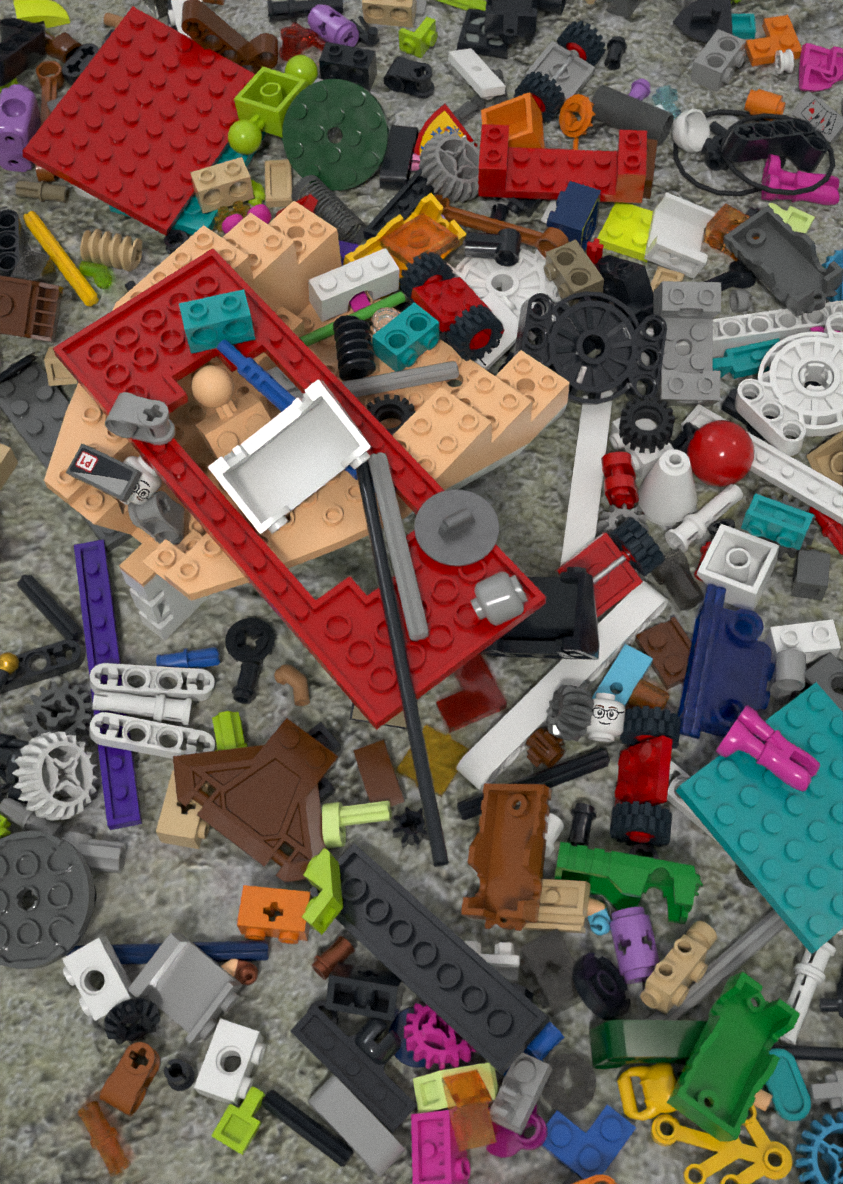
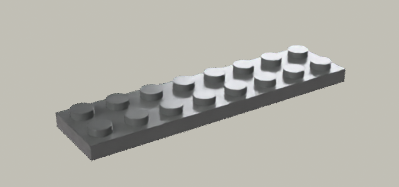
M34 361L20 370L21 373L18 375L15 373L0 383V409L47 470L70 403L56 386H49L47 374L38 362ZM80 514L99 540L104 539L108 552L133 537L127 533L95 525Z

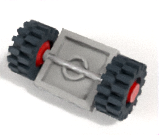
M573 21L557 38V43L552 41L528 69L523 81L514 91V98L529 92L531 93L542 112L543 123L546 121L547 123L550 122L562 108L564 102L572 95L578 94L593 75L594 66L605 53L606 49L604 47L606 45L605 42H601L603 39L602 35L596 34L598 31L596 28L590 29L591 24L586 23L585 26L583 21L578 23Z

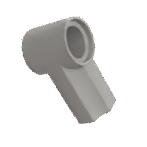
M788 649L777 653L776 667L768 686V694L772 695L776 702L787 703L789 699L796 697L799 690L805 687L806 655L803 652Z
M76 832L63 833L62 838L81 853L90 870L121 874L126 860V845L124 843L93 840L87 835Z

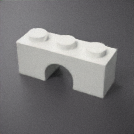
M384 248L309 279V302L321 321L324 322L347 312L349 301L362 291H367L371 298L376 300L399 290L400 269L388 250Z

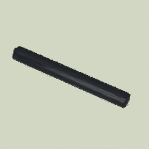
M600 748L507 784H544L552 788L607 767L610 759L606 750ZM483 793L457 803V810L462 820L482 814L481 803L484 798Z

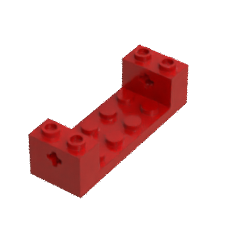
M482 124L478 168V196L557 200L560 191H565L569 182L572 181L601 190L600 202L642 203L646 179L647 131L619 130L617 151L509 147V125Z

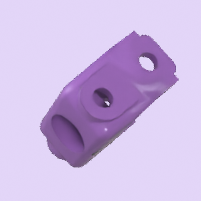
M19 84L3 88L0 93V166L5 170L26 172L27 170H32L33 162L23 158L22 150L40 128L41 117L35 94L27 87ZM10 160H15L18 163H12Z

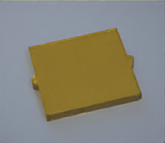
M425 725L422 730L436 795L442 797L458 773L456 769L458 763L470 749L452 740L450 734L444 735ZM410 748L397 767L396 772L414 781L416 787H418Z

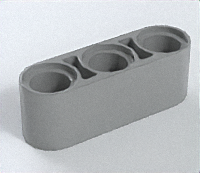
M332 1075L308 1100L312 1108L379 1178L405 1151L398 1140L335 1075Z

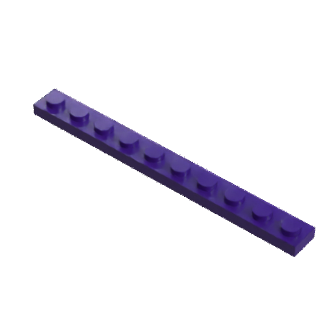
M104 539L74 545L89 677L91 670L98 664H121L107 549ZM101 675V684H107L108 675ZM118 675V686H122L123 675ZM91 689L92 702H93L94 692H93L92 689ZM93 710V711H94V716H95L96 714H99V713H102V712H108V713H113V714L128 716V714H124V713H116V712H111V711ZM103 724L100 728V733L106 734L107 730H109V725ZM119 726L118 738H122L124 726ZM129 731L127 736L131 740V733ZM98 744L106 819L109 830L142 824L133 751Z

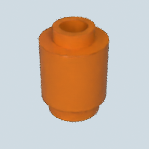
M762 89L757 91L751 90L744 110L749 111L750 115L762 113L783 115L786 103L782 102L783 96ZM765 119V120L774 121V120H776V119Z

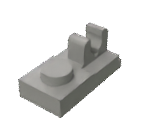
M522 1052L510 1066L488 1112V1119L521 1135L553 1070L552 1067Z

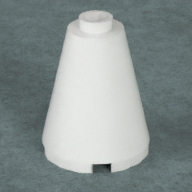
M680 450L664 452L639 487V501L637 503L648 520L658 525L673 526L676 525V522L682 521L686 515L693 514L695 511L697 493L689 457Z

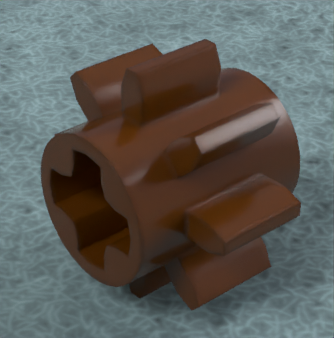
M540 728L526 741L525 745L529 748L526 757L536 768L541 764L550 768L564 756L565 750L562 748L564 740L550 734L548 730L545 731L543 728Z

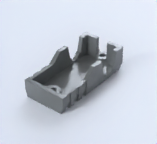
M769 205L724 236L726 248L731 253L733 252L735 257L740 262L742 261L744 266L751 270L753 275L794 316L799 317L803 313L822 310L826 305V297H834L838 294L835 290L842 284L843 269L835 261L831 262L828 268L825 269L817 257L815 242L806 233L794 232L792 227L787 222L785 223L781 216L775 214ZM814 297H821L822 299L816 301Z

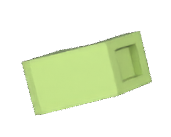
M489 1063L441 1070L413 1078L418 1113L443 1111L454 1107L476 1106L494 1101L499 1092L495 1068Z

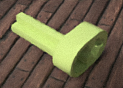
M390 801L343 806L342 802L323 804L322 833L326 848L345 846L346 826L391 820L392 810L390 809Z

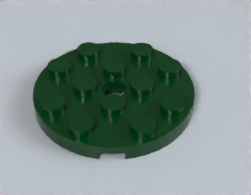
M327 79L313 83L294 98L286 112L282 128L284 150L290 164L302 178L308 175H316L330 190L350 189L366 182L380 168L387 153L389 126L385 112L374 95L354 82L342 79ZM337 127L342 131L343 137L340 142L333 143L330 141L329 132L331 128Z

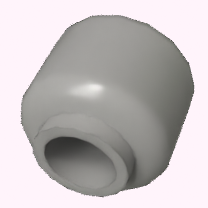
M501 571L475 585L476 598L472 599L471 603L480 620L486 617L491 624L497 626L521 615L524 611L523 603L528 601L516 575L510 577L506 572Z

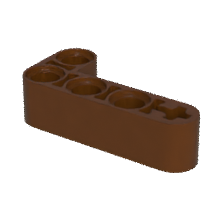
M187 0L183 3L182 30L202 48L211 49L254 74L262 67L272 69L277 65L278 39L273 34L262 33L248 42L203 2Z

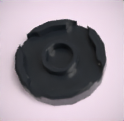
M587 953L576 960L572 968V977L577 993L584 1004L596 1016L606 1021L617 1020L628 1013L631 1005L630 998L626 1000L625 992L628 990L627 983H625V979L610 960L603 956L598 959L595 957L596 953Z

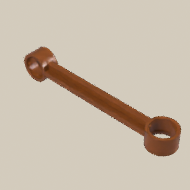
M56 61L42 62L36 68L39 84L42 87L40 127L50 115L46 102L57 99V89L65 81L61 65ZM35 164L39 182L57 181L56 175Z
M434 195L444 207L441 215L447 221L455 220L460 225L490 234H497L505 228L515 229L521 234V243L537 247L538 251L545 258L546 252L569 243L567 236L557 228L549 227L544 233L452 207L447 197L443 199L442 195Z

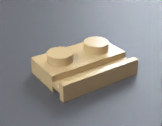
M542 879L538 922L527 923L522 930L585 934L586 928H584L588 913L590 884L586 881Z

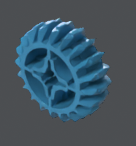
M840 1111L836 1114L835 1121L827 1113L822 1116L823 1125L819 1121L814 1120L810 1123L812 1132L804 1130L801 1133V1138L807 1144H798L795 1151L805 1156V1158L797 1159L794 1162L795 1167L806 1169L805 1173L798 1176L800 1183L808 1180L811 1184L843 1183V1173L839 1175L842 1170L839 1164L842 1162L838 1161V1159L843 1158V1148L834 1143L829 1145L823 1140L829 1135L843 1134V1111ZM818 1152L821 1153L820 1158L829 1167L827 1180L823 1178L818 1167Z

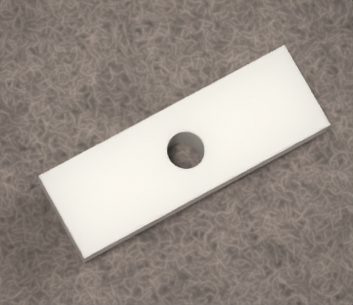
M472 49L450 51L448 53V61L478 93L479 97L489 100L493 99L494 96L505 94L506 86Z

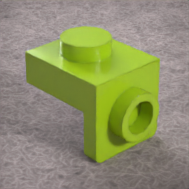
M427 16L415 32L401 28L398 32L399 49L407 54L422 58L426 51L433 47L437 41L436 20Z

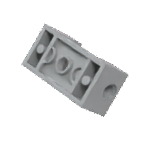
M662 281L654 290L653 315L661 316L667 324L659 389L655 397L659 398V404L664 400L668 403L667 406L696 407L700 404L703 407H710L720 401V371H712L713 318L721 312V282ZM682 340L689 344L690 352L688 355L682 356L677 353L675 348L677 341Z

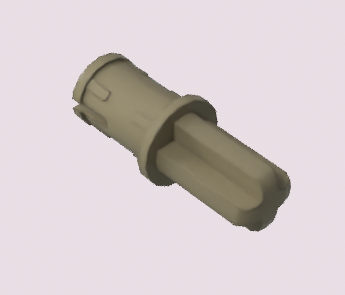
M21 180L15 185L16 195L36 198L40 202L50 200L68 203L70 199V188L66 185L47 184L46 181L37 183Z

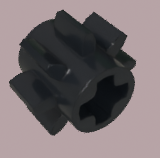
M405 807V813L401 817L396 815L393 817L394 823L399 826L392 830L393 838H402V848H405L407 845H415V848L419 850L423 839L429 841L427 830H425L426 824L422 808L416 812L410 811L408 807ZM414 824L417 831L411 832L408 825Z

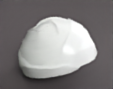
M699 109L685 110L673 122L672 138L685 152H700L705 140L710 138L709 124L704 113Z

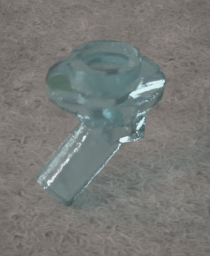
M671 85L657 88L656 94L652 95L655 105H662L663 109L673 113L674 119H676L681 114V110L673 104L678 100L677 89H672Z

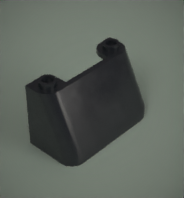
M567 567V572L560 573V577H528L546 596V604L479 653L486 656L508 658L598 660L600 643L593 576L587 573L586 568Z

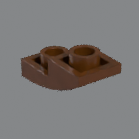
M383 739L353 750L370 803L390 801V807L405 802L385 740Z

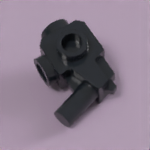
M713 121L709 127L715 136L713 139L707 138L705 140L701 153L705 154L704 160L710 169L715 171L720 169L728 170L729 167L721 153V141L727 129Z

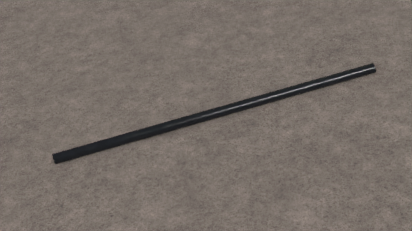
M366 460L356 468L433 865L439 867L447 865L449 860L369 462Z

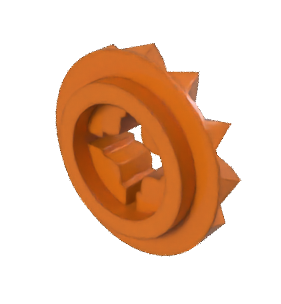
M575 94L569 97L562 105L559 114V125L566 136L579 138L580 135L587 134L588 127L593 126L591 119L596 114L592 111L594 104L589 101V97ZM573 112L579 113L581 116L580 121L577 120Z

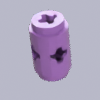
M319 4L310 11L308 24L311 31L320 38L330 43L352 47L356 45L359 32L356 25L329 5Z
M631 907L613 912L611 914L612 922L609 925L620 975L624 976L625 983L627 984L646 982L647 978L655 970L657 963L660 962L650 916L645 914L644 907ZM646 936V937H647V940L651 941V943H652L651 948L649 947L648 944H643V943H644V938H643V937ZM619 943H621L622 947H627L625 955H623L622 950H619Z

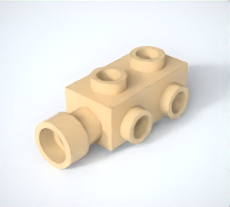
M695 921L686 932V935L684 934L680 939L676 940L674 947L666 957L657 963L655 970L647 978L645 988L640 994L641 1000L648 1007L657 1009L667 1015L674 1004L679 1007L684 1002L689 993L688 987L693 981L698 983L703 978L708 968V965L705 964L707 951L717 940V934L709 924L703 921Z

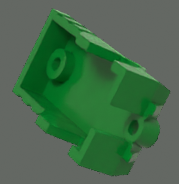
M560 842L554 880L586 881L590 884L589 894L602 895L616 911L638 907L642 894H646L651 888H657L662 892L663 898H666L668 922L685 925L688 919V912L690 913L693 907L694 896H699L697 891H699L700 886H703L700 880L701 876L695 873L694 866L615 851L609 853L599 848L592 850L587 849L588 846L577 845L576 847L570 846L571 843Z
M743 971L727 980L718 999L712 1005L709 1017L689 1056L690 1058L682 1070L683 1073L678 1078L674 1086L675 1088L666 1102L720 1142L737 1140L741 1132L740 1127L745 1123L748 1117L747 1112L749 1108H752L756 1099V1093L761 1090L772 1076L780 1060L779 1057L775 1054H769L768 1051H770L781 1036L795 1027L800 1016L798 1011L780 998L771 1002L765 1001L760 993L763 986ZM752 998L756 1001L757 1007L752 1004ZM705 1098H708L710 1101L709 1108L704 1103Z

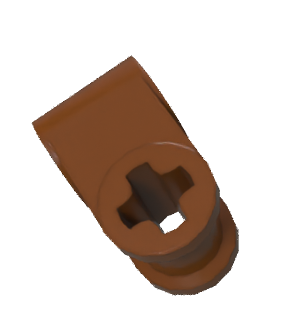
M136 1042L130 1045L125 1050L114 1072L105 1082L99 1096L100 1100L130 1117L134 1115L140 1107L147 1089L159 1071L161 1059L158 1052L147 1043ZM138 1056L146 1057L149 1062L146 1066L139 1065L135 1062Z

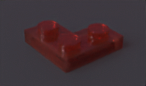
M481 654L476 655L453 673L462 691L436 702V708L449 733L507 708V703Z

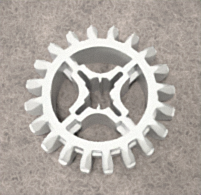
M47 732L29 740V745L20 749L22 756L14 760L20 767L12 773L19 777V782L14 786V788L21 789L22 791L18 800L28 801L26 810L35 811L36 817H46L50 821L69 819L75 814L84 811L83 806L91 803L89 795L97 791L92 786V782L98 779L92 772L97 765L90 763L89 760L93 753L84 752L85 743L77 742L76 735H66L65 732ZM52 751L59 755V758H51L48 753ZM60 793L63 799L59 801L53 797V794Z

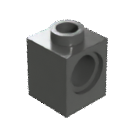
M814 549L799 550L794 562L791 596L822 601L828 588L831 554L821 553Z

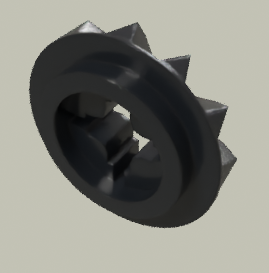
M245 618L236 622L230 627L225 638L228 654L236 662L258 661L262 663L268 654L271 655L275 644L274 632L270 625L257 618ZM246 633L251 639L256 640V649L253 650L249 645H245Z
M145 998L128 999L115 1005L104 1019V1030L108 1039H114L118 1045L126 1040L131 1045L136 1039L146 1040L147 1033L156 1032V1024L161 1021L159 1009L153 1001Z

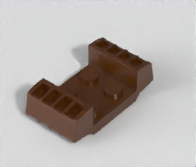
M0 276V334L55 343L63 287Z

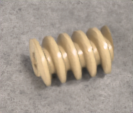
M95 229L93 234H91L90 230H86L81 240L80 254L85 262L93 261L98 265L113 266L115 269L123 268L129 272L136 269L141 261L142 240L141 238H136L132 245L131 236H125L122 242V235L119 233L115 234L112 239L110 231H105L102 236L100 229Z

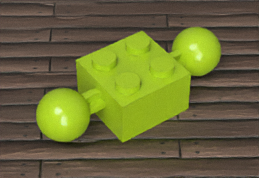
M306 55L292 57L285 66V73L262 67L234 98L239 121H236L230 127L228 142L235 152L249 155L257 151L262 142L261 131L282 137L284 118L291 102L302 90L313 84L317 79L318 69L310 57Z

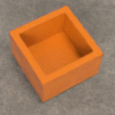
M530 92L481 110L482 124L509 125V147L545 148L542 112Z

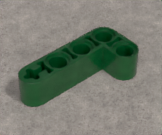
M624 1019L604 1022L589 1031L592 1068L615 1069L629 1063H686L706 1021Z

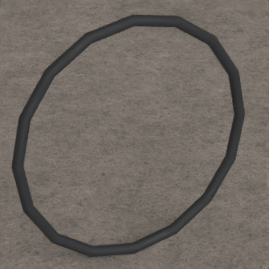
M718 109L704 113L706 118L718 114L740 115L743 117L752 116L750 113L741 110ZM763 119L754 120L757 122H765V120ZM673 141V159L681 175L697 188L720 196H744L762 191L757 188L743 191H724L699 183L685 172L678 158V145ZM786 156L781 157L782 169L786 164Z
M767 113L744 117L729 126L721 141V145L723 147L735 125L763 118L782 120L791 119L792 117ZM819 131L817 132L829 146L827 151L829 153L830 167L825 177L810 187L796 190L767 187L750 180L738 171L733 163L722 154L723 159L733 174L749 186L771 194L798 195L812 192L829 181L836 166L834 151Z

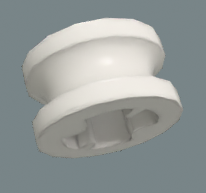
M787 49L785 53L777 50L775 54L777 74H782L783 71L792 73L794 67L792 50Z

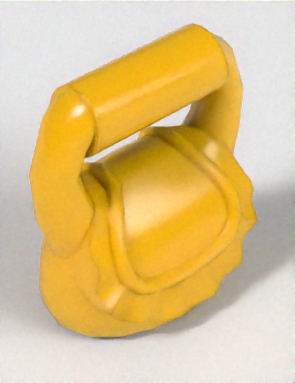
M658 1063L651 1067H630L620 1074L617 1084L624 1114L630 1119L645 1121L661 1113L677 1111L666 1103L677 1082L673 1066L670 1063ZM632 1076L640 1077V1084L642 1085L645 1098L644 1102L647 1107L641 1112H638L631 1082Z

